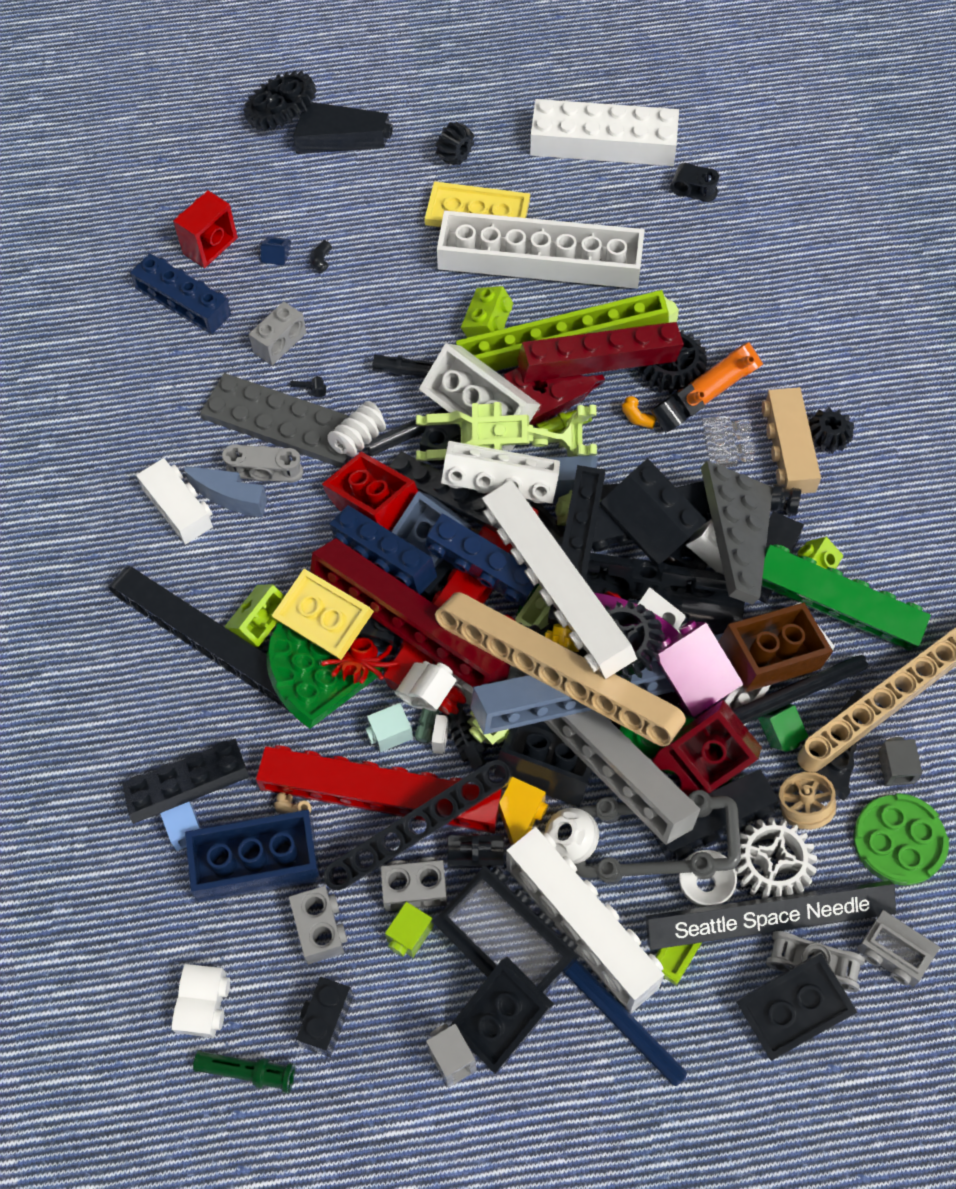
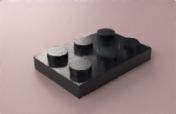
M822 952L817 953L736 1000L740 1010L771 1061L857 1013L855 1006Z
M507 956L499 962L450 1026L456 1024L469 1048L496 1074L504 1067L554 1006V1003Z

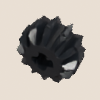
M450 122L447 127L442 128L441 135H438L439 140L435 143L437 147L436 154L447 164H452L453 166L455 164L460 165L463 160H467L468 154L472 152L471 147L475 143L473 141L474 133L462 123Z
M830 407L825 412L818 410L815 416L809 420L813 445H819L821 452L825 449H829L831 454L836 449L843 451L854 436V423L849 422L850 415H841V409L833 412Z

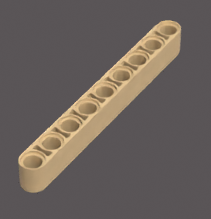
M454 593L436 611V620L445 630L657 745H669L686 721L684 713L676 706L616 674L605 679L600 670L593 672L584 657L463 593Z
M956 628L811 735L798 753L797 760L800 767L808 772L821 770L956 667ZM875 702L882 705L883 708L878 707ZM853 718L860 720L862 724L857 723ZM831 734H835L838 737H840L841 741L833 738ZM809 750L817 752L820 757L813 756Z

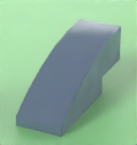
M185 467L188 482L204 497L229 510L263 518L267 503V496L263 485L242 483L238 472Z

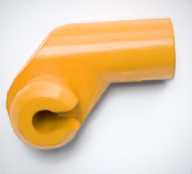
M626 397L625 403L622 404V411L628 420L634 425L653 429L656 418L653 415L640 412L637 407L639 403L636 397Z

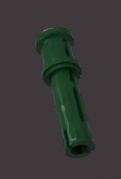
M198 1050L194 1058L193 1070L194 1072L250 1081L256 1088L262 1089L264 1086L282 1089L283 1093L289 1094L293 1086L296 1066L290 1062L288 1065L271 1063L268 1058H261L256 1062Z

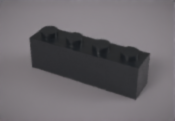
M761 769L708 793L710 797L728 796L736 802L739 832L748 826L747 823L755 819L764 821L775 813L774 810L779 802L778 797ZM725 808L713 809L706 817H697L693 830L667 845L651 830L667 861L677 858L678 861L683 860L694 853L693 849L704 845L705 848L710 847L720 841V836L727 833Z

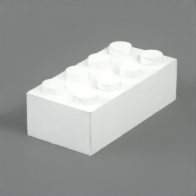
M445 343L419 388L420 391L449 413L457 410L472 417V403L494 404V402H500L502 404V416L528 415L530 423L540 407L539 403L459 345ZM504 445L502 450H513L515 445Z

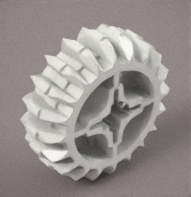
M772 817L768 819L767 826L760 819L756 821L755 827L750 824L746 826V834L740 833L741 858L735 871L737 876H745L741 880V887L748 884L752 885L751 895H755L758 890L763 892L761 895L762 899L768 898L769 894H772L773 897L782 896V894L783 896L792 895L793 892L796 894L803 893V886H810L812 882L810 876H814L817 870L812 865L816 863L817 856L810 854L814 849V844L804 843L808 837L807 833L796 834L798 830L797 824L789 829L786 827L787 821L785 819L781 820L779 825H776ZM774 839L771 846H759V848L753 846L758 841ZM785 844L792 849L795 856L786 851ZM776 849L777 851L775 857L778 858V860L776 861L778 863L775 865L772 871L773 863L770 861V857L773 855ZM751 860L763 869L764 877L756 871ZM778 873H797L788 880L774 881Z

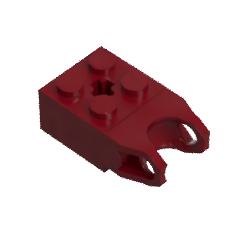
M519 367L503 376L540 404V407L529 423L533 427L582 402L591 391L602 385L605 381L603 374L597 376L575 375L524 383Z
M722 700L679 730L672 742L667 746H661L651 760L660 770L674 771L681 780L679 789L689 796L693 791L702 790L710 793L757 761L762 747L728 704ZM711 743H716L720 745L721 749L718 746H716L715 748L712 747Z

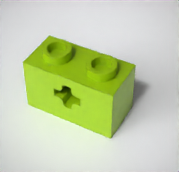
M273 584L257 585L224 627L254 647H259L278 623L272 617V614L285 596Z

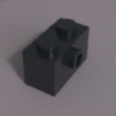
M323 977L319 978L311 1001L306 1000L301 1010L300 1019H303V1022L296 1037V1041L301 1048L331 1058L354 997L351 987Z

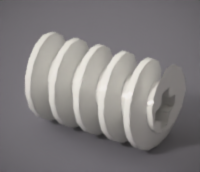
M365 401L363 406L358 407L356 412L351 413L347 419H344L340 425H337L334 431L329 432L327 435L328 442L336 452L355 457L357 450L362 451L365 447L364 444H370L372 438L378 437L379 432H383L386 429V424L379 408L371 401Z

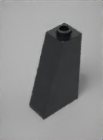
M312 102V105L306 106V112H301L293 134L295 150L298 154L385 148L387 139H391L393 125L389 124L388 113Z

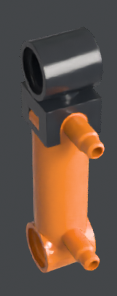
M746 342L687 386L679 389L655 406L651 412L663 431L667 433L696 414L708 402L741 378L763 365V362L751 343Z

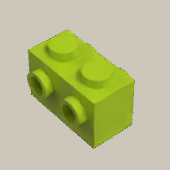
M504 287L476 288L461 325V329L467 338L505 328L513 302Z

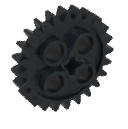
M295 70L290 75L288 72H285L282 77L278 74L276 79H268V84H261V89L254 90L255 95L248 97L250 101L245 103L246 108L243 109L245 112L244 116L252 128L256 127L258 131L261 128L266 131L269 127L274 130L277 125H280L282 128L285 122L292 123V118H299V113L306 112V106L313 104L311 100L316 98V85L308 73L304 74L303 71L297 74Z

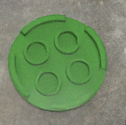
M899 793L883 796L868 803L858 816L853 832L854 846L864 866L881 880H890L896 885L904 886L922 883L937 873L948 855L949 837H947L945 828L938 817L939 814L929 804L917 797Z

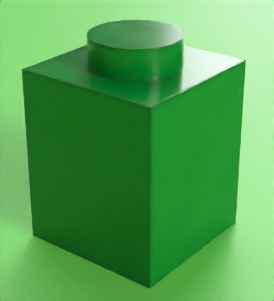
M788 704L758 718L772 748L784 752L792 751L800 746L801 741L808 738L799 713L793 704Z

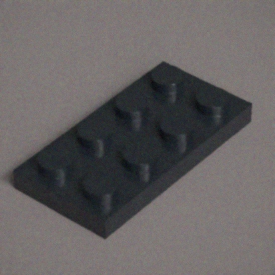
M235 738L230 741H222L213 748L203 752L192 753L185 759L175 763L164 764L157 770L145 775H136L129 779V781L122 783L128 815L132 823L135 824L247 779L250 776Z

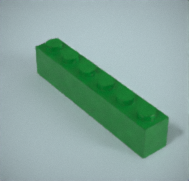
M774 544L766 548L762 587L794 601L804 602L810 608L906 650H912L920 646L931 616L922 611L923 608L915 603L907 602L905 604L898 601L896 596L890 592L873 590L869 588L870 585L865 581L859 579L850 580L843 577V573L837 569L830 567L825 569L816 565L817 562L810 557L795 556L790 553L788 548L782 545Z

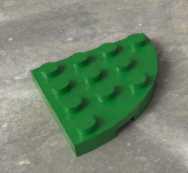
M278 622L270 638L267 651L269 678L276 694L285 707L309 729L378 678L369 670L364 683L358 682L354 684V675H348L345 681H343L342 669L336 677H333L331 673L338 664L322 666L321 662L338 658ZM384 667L375 668L382 673Z

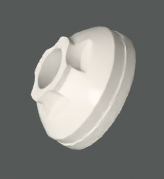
M572 807L564 808L550 818L545 828V832L556 843V851L562 857H569L574 864L585 861L597 847L599 840L598 825L595 819L584 810ZM570 824L572 827L571 836L567 840H560L558 838L560 826Z
M701 850L689 855L685 860H691L692 856L698 852H707L714 859L727 857L713 850ZM735 868L728 871H716L711 877L715 883V888L709 892H704L698 888V878L693 873H679V883L682 892L689 901L697 906L722 905L732 896L736 889L737 874Z

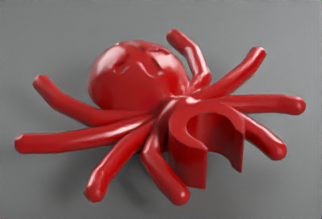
M357 638L350 646V652L347 651L342 660L328 659L322 661L321 665L338 664L331 673L333 677H336L342 669L343 681H345L348 675H354V684L358 682L362 684L366 680L369 670L378 676L380 680H383L384 676L375 667H395L399 665V662H380L391 652L393 648L391 645L387 647L385 652L377 656L378 649L370 639Z

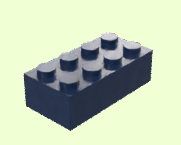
M309 809L185 832L190 888L197 902L321 880L314 825Z

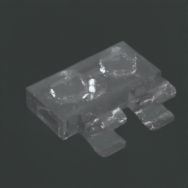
M729 415L702 419L707 455L710 462L725 467H735L738 464V460L742 462L754 461L753 453H756L754 442L735 444L734 437L737 439L750 438L749 431L751 430L749 419L731 422Z

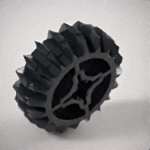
M682 329L680 334L684 345L676 362L637 367L638 374L642 375L643 382H649L650 389L657 386L660 393L666 389L671 395L674 390L678 391L705 373L707 356L705 347H701L700 339L694 340L693 333L684 335L685 333Z
M617 601L615 609L605 605L606 611L628 639L637 657V660L615 674L631 682L633 674H636L638 678H642V670L646 668L652 671L653 667L650 664L652 661L660 662V656L656 652L665 651L664 645L661 642L665 639V634L661 630L662 624L656 619L655 614L647 610L644 605L639 604L635 606L630 601L627 602L625 607ZM624 624H632V625L627 626V627H626V626H622V625H624Z

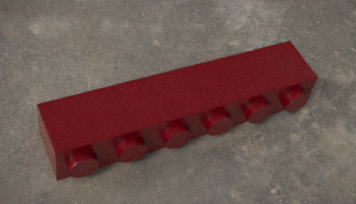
M677 322L522 342L517 361L523 382L525 383L676 362L684 343Z

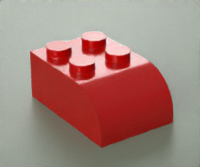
M363 452L356 455L322 483L327 496L340 511L349 505L391 532L418 492L415 481Z

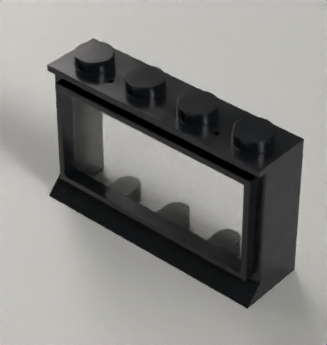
M483 865V868L432 922L487 978L499 962L508 956L546 995L580 957L575 951L578 944L565 932L559 936L551 928L555 922L542 910L536 913L528 905L532 900L519 888L514 892L506 884L509 878L499 868L495 866L491 870L486 865Z

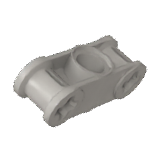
M232 444L227 446L222 453L223 461L227 464L226 471L235 472L234 467H236L241 479L294 483L303 476L300 454L292 448Z
M773 932L772 939L774 940L771 957H768L766 960L767 966L786 972L807 960L808 956L822 952L844 990L849 992L859 991L860 985L857 983L860 966L865 963V958L862 955L802 939L787 932ZM783 948H785L784 957L782 956Z

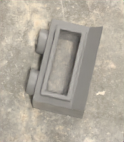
M883 910L875 919L857 950L863 954L862 956L870 964L877 967L882 966L891 972V977L898 983L914 987L920 982L941 947Z

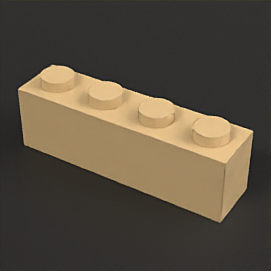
M801 388L768 390L766 401H762L763 417L768 419L766 431L768 439H772L773 443L771 448L772 461L777 462L778 466L776 470L777 484L789 490L793 487L801 489V494L815 493L819 486L821 475Z

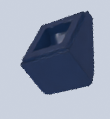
M267 237L261 244V262L284 265L291 247V240Z

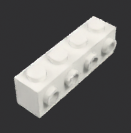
M449 441L441 484H447L452 488L463 487L474 489L480 493H490L512 480L525 499H530L535 503L546 502L553 504L560 461Z

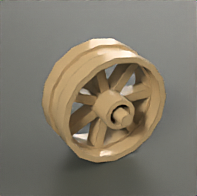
M801 772L790 776L781 785L779 791L780 808L783 818L790 825L797 824L799 829L808 830L821 828L829 823L836 814L835 789L832 782L825 776L816 772ZM818 790L824 792V793L816 794V792H817ZM798 791L799 795H795L792 793ZM830 800L827 806H824L821 803H819ZM785 801H786V802H793V803H796V804H794L793 806H791V807L789 808V807L785 804Z

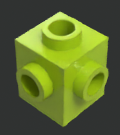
M827 536L807 541L797 553L798 557L807 556L817 562L816 565L825 569L828 567L836 569L844 556Z

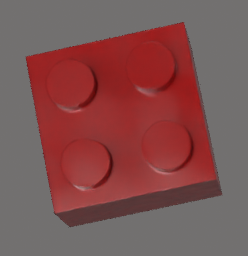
M209 190L198 197L193 204L173 220L183 255L204 269L238 239L230 204Z

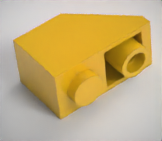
M512 777L499 802V813L511 846L532 830L536 819L539 821L543 819L548 808V804L545 803V791Z

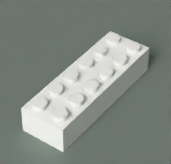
M535 99L530 156L674 166L679 109Z
M535 827L506 850L507 870L539 908L555 922L554 925L561 934L565 932L578 944V947L575 949L631 1014L659 989L664 977L662 964L653 954L647 955L640 947V939L631 929L625 930L618 922L620 918L617 912L609 904L604 906L596 897L598 892L592 883L588 880L583 882L576 874L577 868L572 860L567 856L562 857L555 848L557 846L551 836L546 832L542 834Z

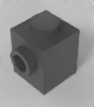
M893 737L883 743L878 751L885 786L915 784L923 774L915 739L904 740L903 737Z

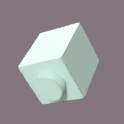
M401 703L367 716L369 727L365 728L371 745L376 743L380 752L413 739L412 728Z

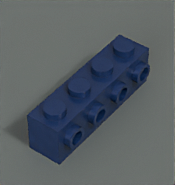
M149 253L130 272L135 289L211 335L231 316L229 300L223 293L215 292L208 288L203 281L191 278L184 270L176 269L164 258H158Z
M349 505L329 523L333 533L332 539L337 538L418 594H421L437 578L431 556Z
M443 513L427 535L425 548L431 554L438 558H443L453 564L457 570L476 578L485 587L496 590L512 603L523 607L537 584L533 585L524 570L528 568L525 563L519 565L513 555Z

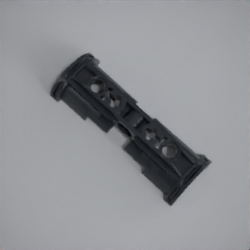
M591 553L586 583L593 593L604 594L606 591L618 594L627 601H629V598L641 600L647 590L651 588L682 612L685 617H688V622L692 620L695 622H705L715 635L724 633L728 624L742 621L745 602L728 595L725 577L719 572L668 565L666 563H661L657 567L649 560Z

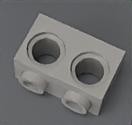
M283 301L249 333L253 353L273 366L307 333L303 314Z
M427 857L420 859L419 863L406 864L405 861L397 860L389 862L388 866H381L385 911L401 910L406 902L416 908L447 906L443 860L437 861L436 858ZM427 876H434L438 879V882L432 887H426L421 884L422 880ZM396 879H403L407 882L406 886L401 890H394L390 887L391 883Z
M322 886L290 896L289 900L307 964L344 954L342 943L348 942L343 923L337 925L334 916L335 913L340 912L335 894L329 895L326 886ZM319 903L324 905L322 912L318 915L308 914V910L313 904ZM322 933L332 935L330 942L326 945L316 944L317 937Z
M447 1024L441 1025L429 1034L431 1038L426 1041L429 1054L448 1088L477 1071L476 1060L456 1024L450 1027Z

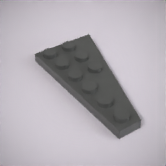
M707 460L701 466V472L728 595L753 605L760 598L773 487Z

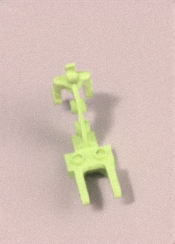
M494 402V404L472 403V417L457 410L451 413L426 414V416L416 415V425H460L461 443L502 450L504 445H527L532 443L534 447H546L548 443L559 442V448L565 447L567 449L568 457L597 455V444L585 446L582 441V424L588 421L589 418L597 416L596 405H589V407L578 405L577 411L567 420V426L561 434L548 432V429L533 428V425H529L528 415L502 416V404L500 402ZM447 449L426 450V452L416 451V460H445Z

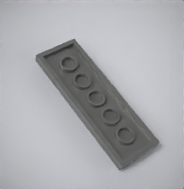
M223 373L200 412L201 418L206 421L283 448L295 449L300 454L340 468L347 464L351 458L346 454L336 452L330 446L327 438L329 432L334 431L337 425H340L344 419L349 417L348 415Z

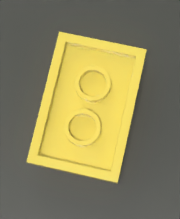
M303 569L272 614V617L342 660L374 611L352 596Z

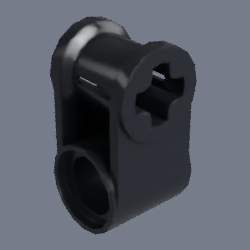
M681 163L676 169L670 189L678 196L710 202L716 199L718 195L716 185L719 182V173L712 168Z

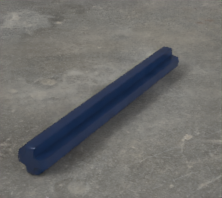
M578 960L567 970L565 974L673 1086H678L687 1077V1071Z

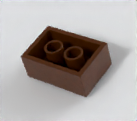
M804 602L728 624L718 641L743 682L741 687L745 693L820 670L833 653L831 646Z

